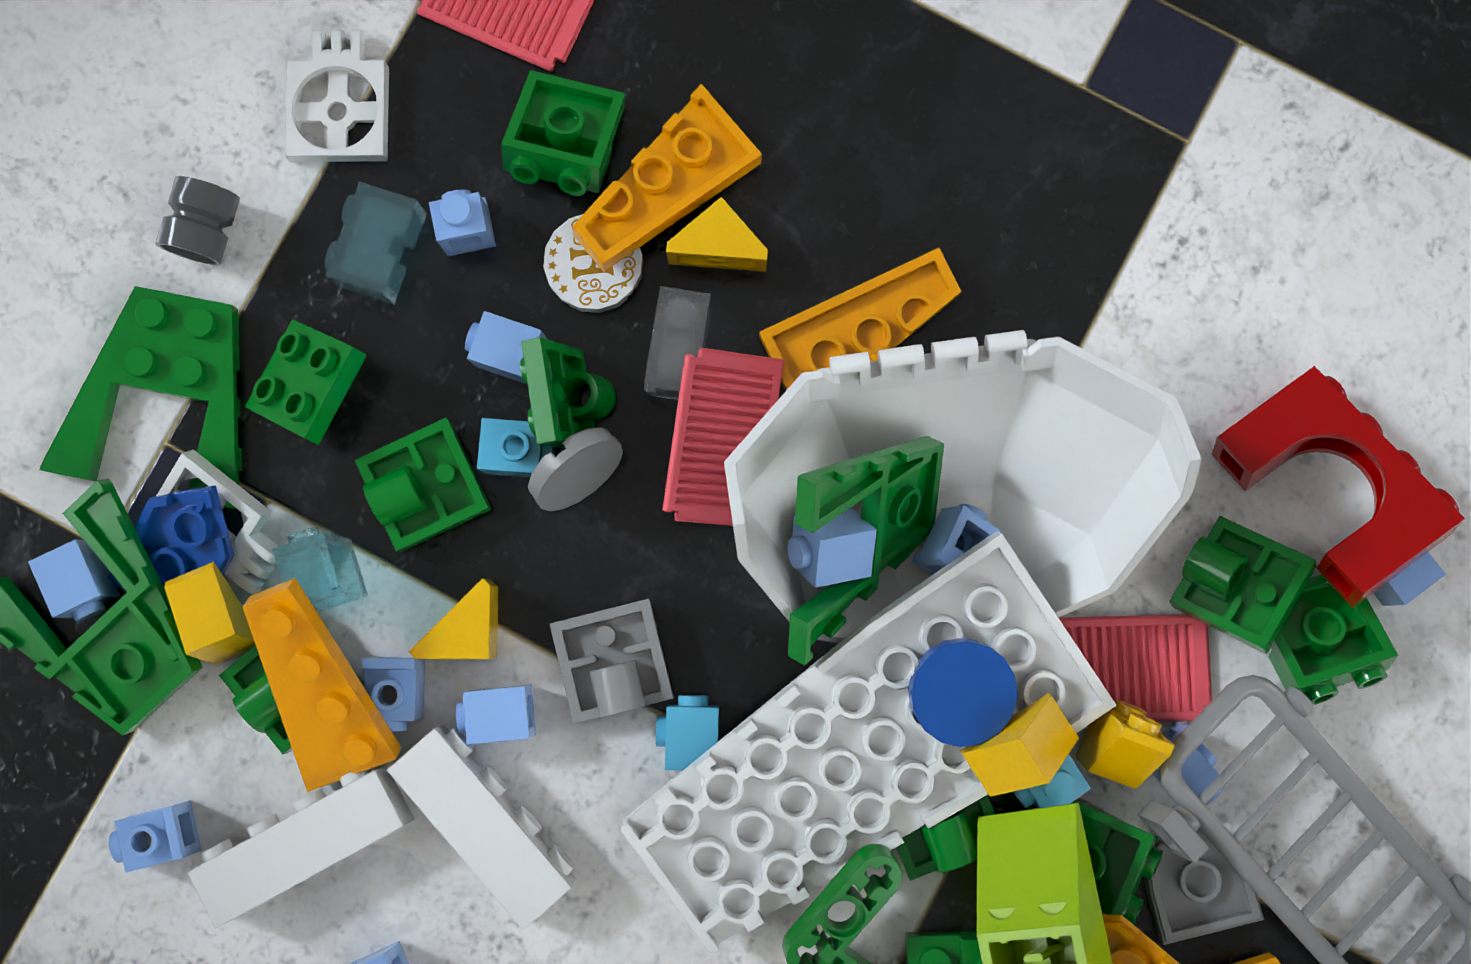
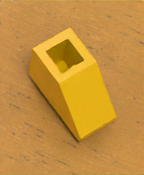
M1117 700V706L1088 725L1075 757L1088 772L1137 789L1171 756L1175 745L1160 732L1161 724L1146 717L1147 712L1130 703Z

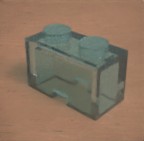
M359 181L355 195H349L344 203L342 210V222L344 225L338 241H333L327 250L325 257L326 276L338 287L394 305L407 271L406 266L399 264L404 247L414 250L427 213L416 199Z
M313 527L286 536L288 544L272 549L282 583L296 578L316 611L321 612L368 596L350 538L333 535L332 531L319 533L318 527Z

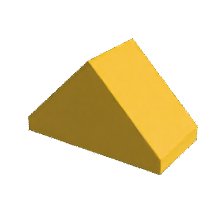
M720 197L667 242L666 254L668 264L766 272L768 249L726 201Z
M215 562L165 582L164 588L186 655L217 665L247 652L255 645L242 605Z
M483 578L408 652L415 659L497 658L498 586L492 580Z
M1048 692L1013 715L998 735L982 744L966 746L960 752L989 796L992 797L1050 783L1079 737L1052 695Z

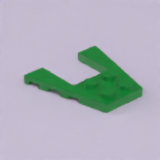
M135 286L46 453L39 470L96 481L119 387L125 386L208 403L197 452L239 485V471H242V449L238 447V418H241L240 399L237 398L236 371L240 372L238 309L230 304ZM192 478L188 490L208 487V485L199 478ZM228 501L224 506L226 508L238 510Z
M925 436L798 476L796 525L814 533L862 500L861 519L869 522L877 531L872 574L870 577L829 585L790 614L788 656L805 666L813 658V652L810 649L815 641L822 634L832 638L846 623V617L841 614L857 597L867 601L878 589L879 574L887 566L896 570L930 534L936 519L944 443Z
M110 479L96 480L62 514L127 593L67 649L8 576L1 577L0 642L8 649L17 648L37 663L34 667L49 680L57 678L75 692L72 696L75 700L124 736L135 731L193 678L203 666L199 659L186 655L166 591Z

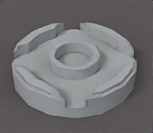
M603 427L589 428L566 438V441L562 443L566 448L556 457L550 452L540 460L531 474L528 489L541 509L550 512L574 505L595 492L611 476L619 465L623 451L621 443L607 429Z

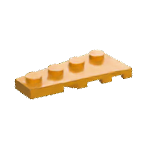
M700 84L690 95L689 103L680 113L677 114L675 112L662 126L661 134L647 149L643 148L631 161V167L618 181H613L572 226L573 235L600 269L605 272L760 165L762 153L707 89Z
M937 248L759 332V337L770 358L784 359L781 382L786 391L801 373L830 367L829 357L868 352L870 361H877L878 350L896 348L960 295L961 290L940 248Z
M293 578L250 596L242 608L307 792L339 781L342 776L349 772L358 774L397 759L402 747L297 579Z

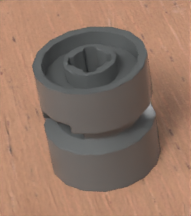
M175 176L168 199V204L172 207L174 213L173 215L163 217L155 245L160 249L186 259L209 265H221L228 237L222 231V228L232 226L240 197L225 188L203 180Z

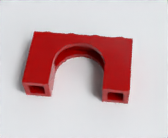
M1315 366L1217 436L1211 454L1244 491H1247L1289 459L1305 453L1323 452L1334 454L1350 461L1362 471L1368 479L1374 495L1372 519L1326 552L1316 567L1352 608L1449 537L1465 520L1459 513V507L1454 498L1445 490L1435 488L1421 474L1417 461L1406 451L1397 450L1383 436V430L1377 420L1368 413H1361L1347 399L1342 385L1333 377L1324 376Z

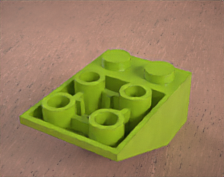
M1079 803L977 817V939L982 964H1113Z

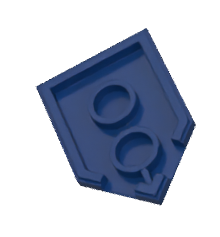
M216 485L151 497L148 499L134 526L163 587L166 581L211 562H215L224 576L235 556ZM110 572L107 579L127 592Z

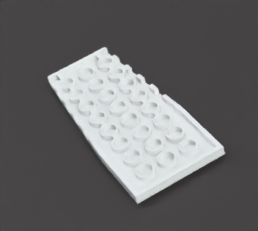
M994 532L865 621L622 820L621 832L708 952L714 953L719 950V943L745 928L750 932L765 923L764 917L792 902L793 906L809 898V891L835 877L855 852L863 846L881 844L892 850L904 843L902 839L904 836L925 824L929 829L988 794L960 752L965 747H957L939 742L924 731L910 708L908 693L910 678L919 665L918 661L927 650L945 640L968 638L987 644L1002 655L1016 678L1018 698L1013 715L1049 692L1077 733L1117 706L1002 533Z

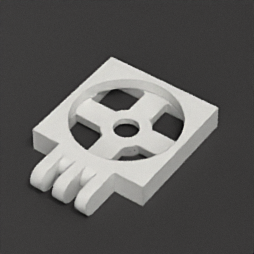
M324 30L312 31L311 60L287 61L284 156L290 162L388 161L389 66L385 60H365V35L363 30L351 31L350 49H346V37L343 30L332 31L331 49H327V39ZM314 77H328V95L321 102H301L302 88L308 81ZM350 77H363L367 80L375 91L376 101L354 102L349 96ZM340 103L346 106L347 114L343 119L336 121L330 118L329 110L334 104ZM301 123H322L327 128V149L308 142L301 135ZM357 123H374L363 139L348 147L349 131Z
M194 449L182 453L156 496L180 492L178 487L192 478H199L208 486L216 485L222 509L228 501L241 512L243 518V527L237 536L228 530L235 556L227 568L224 578L227 582L229 579L233 580L251 594L259 593L264 585L263 579H267L274 570L271 563H278L284 554L277 544L260 532L272 511Z

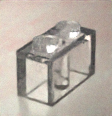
M660 286L644 380V388L648 396L678 400L685 355L692 354L697 357L700 347L705 348L712 309L711 294Z

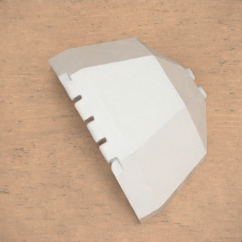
M1024 330L985 335L984 346H978L976 337L933 342L931 343V353L924 354L923 346L919 344L878 350L877 361H870L868 352L829 357L830 367L801 373L724 461L738 560L790 622V614L829 586L815 588L791 565L788 557L787 545L789 539L792 538L793 520L796 515L797 479L803 473L925 436L944 443L936 519L942 508L955 507L960 504L972 505L982 510L987 515L986 521L1002 531L1003 536L1059 618L1113 594L1119 589L1192 496L1202 458L1177 397L1061 337L1035 341L1034 339H1027ZM862 500L854 506H852V508L860 515L862 510ZM928 536L896 570L887 566L879 574L878 589L867 601L858 597L841 614L846 617V623L832 638L822 634L817 640L840 643L869 618L932 576L912 562L915 553L922 551Z

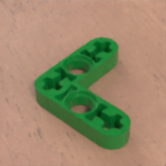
M869 844L860 848L797 919L783 938L782 949L787 964H873L850 948L849 945L901 885L903 875L901 867L895 855L888 847L881 844ZM870 866L876 869H880L883 866L886 873L882 877L875 874L868 877L866 870ZM863 888L867 895L865 898H862L859 893ZM850 901L856 905L853 915L847 920L839 922L833 921L828 917V911L837 902ZM817 925H821L823 928V931L820 934L817 929ZM816 945L817 952L814 955L808 952L801 956L799 955L798 948L801 946L810 949Z

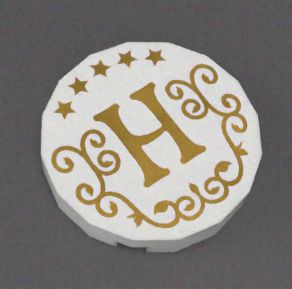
M579 215L569 218L553 232L545 247L543 267L548 283L563 302L581 312L601 313L617 308L628 299L627 297L637 288L642 278L643 257L640 247L603 272L573 235L572 226L582 216Z

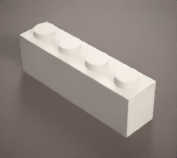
M445 725L436 727L387 771L524 931L572 888L577 880L571 873L575 869V865L559 846L554 845L550 848L537 832L541 830V825L527 808L521 805L516 809L504 795L508 787L502 778L489 766L483 770L470 755L474 751V747L472 744L467 745L466 736L463 733H459L455 727L452 730H449Z
M387 765L374 771L368 769L358 774L349 772L341 777L340 782L343 788L328 796H325L321 788L294 802L293 805L297 813L279 821L275 813L248 827L247 831L251 838L233 846L229 838L201 853L200 855L204 863L187 873L214 928H219L415 820L394 778L388 773Z

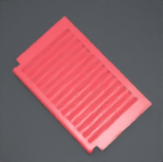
M419 0L422 4L418 7L417 14L552 72L556 61L566 62L595 0Z
M701 347L698 350L697 357L692 354L685 355L662 508L665 512L675 511V521L733 526L724 461L778 401L784 359Z
M1187 614L1059 618L1115 703L1117 700H1121L1135 705L1147 712V718L1156 722L1193 721L1203 711V706H1207L1212 701L1207 624Z

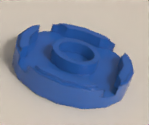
M968 638L945 640L927 650L918 661L919 665L914 670L913 676L911 675L908 685L910 708L924 731L939 742L957 747L979 745L998 735L1012 718L1018 698L1015 675L1006 659L987 644Z

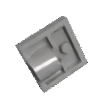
M650 599L550 623L573 724L634 710L674 698Z

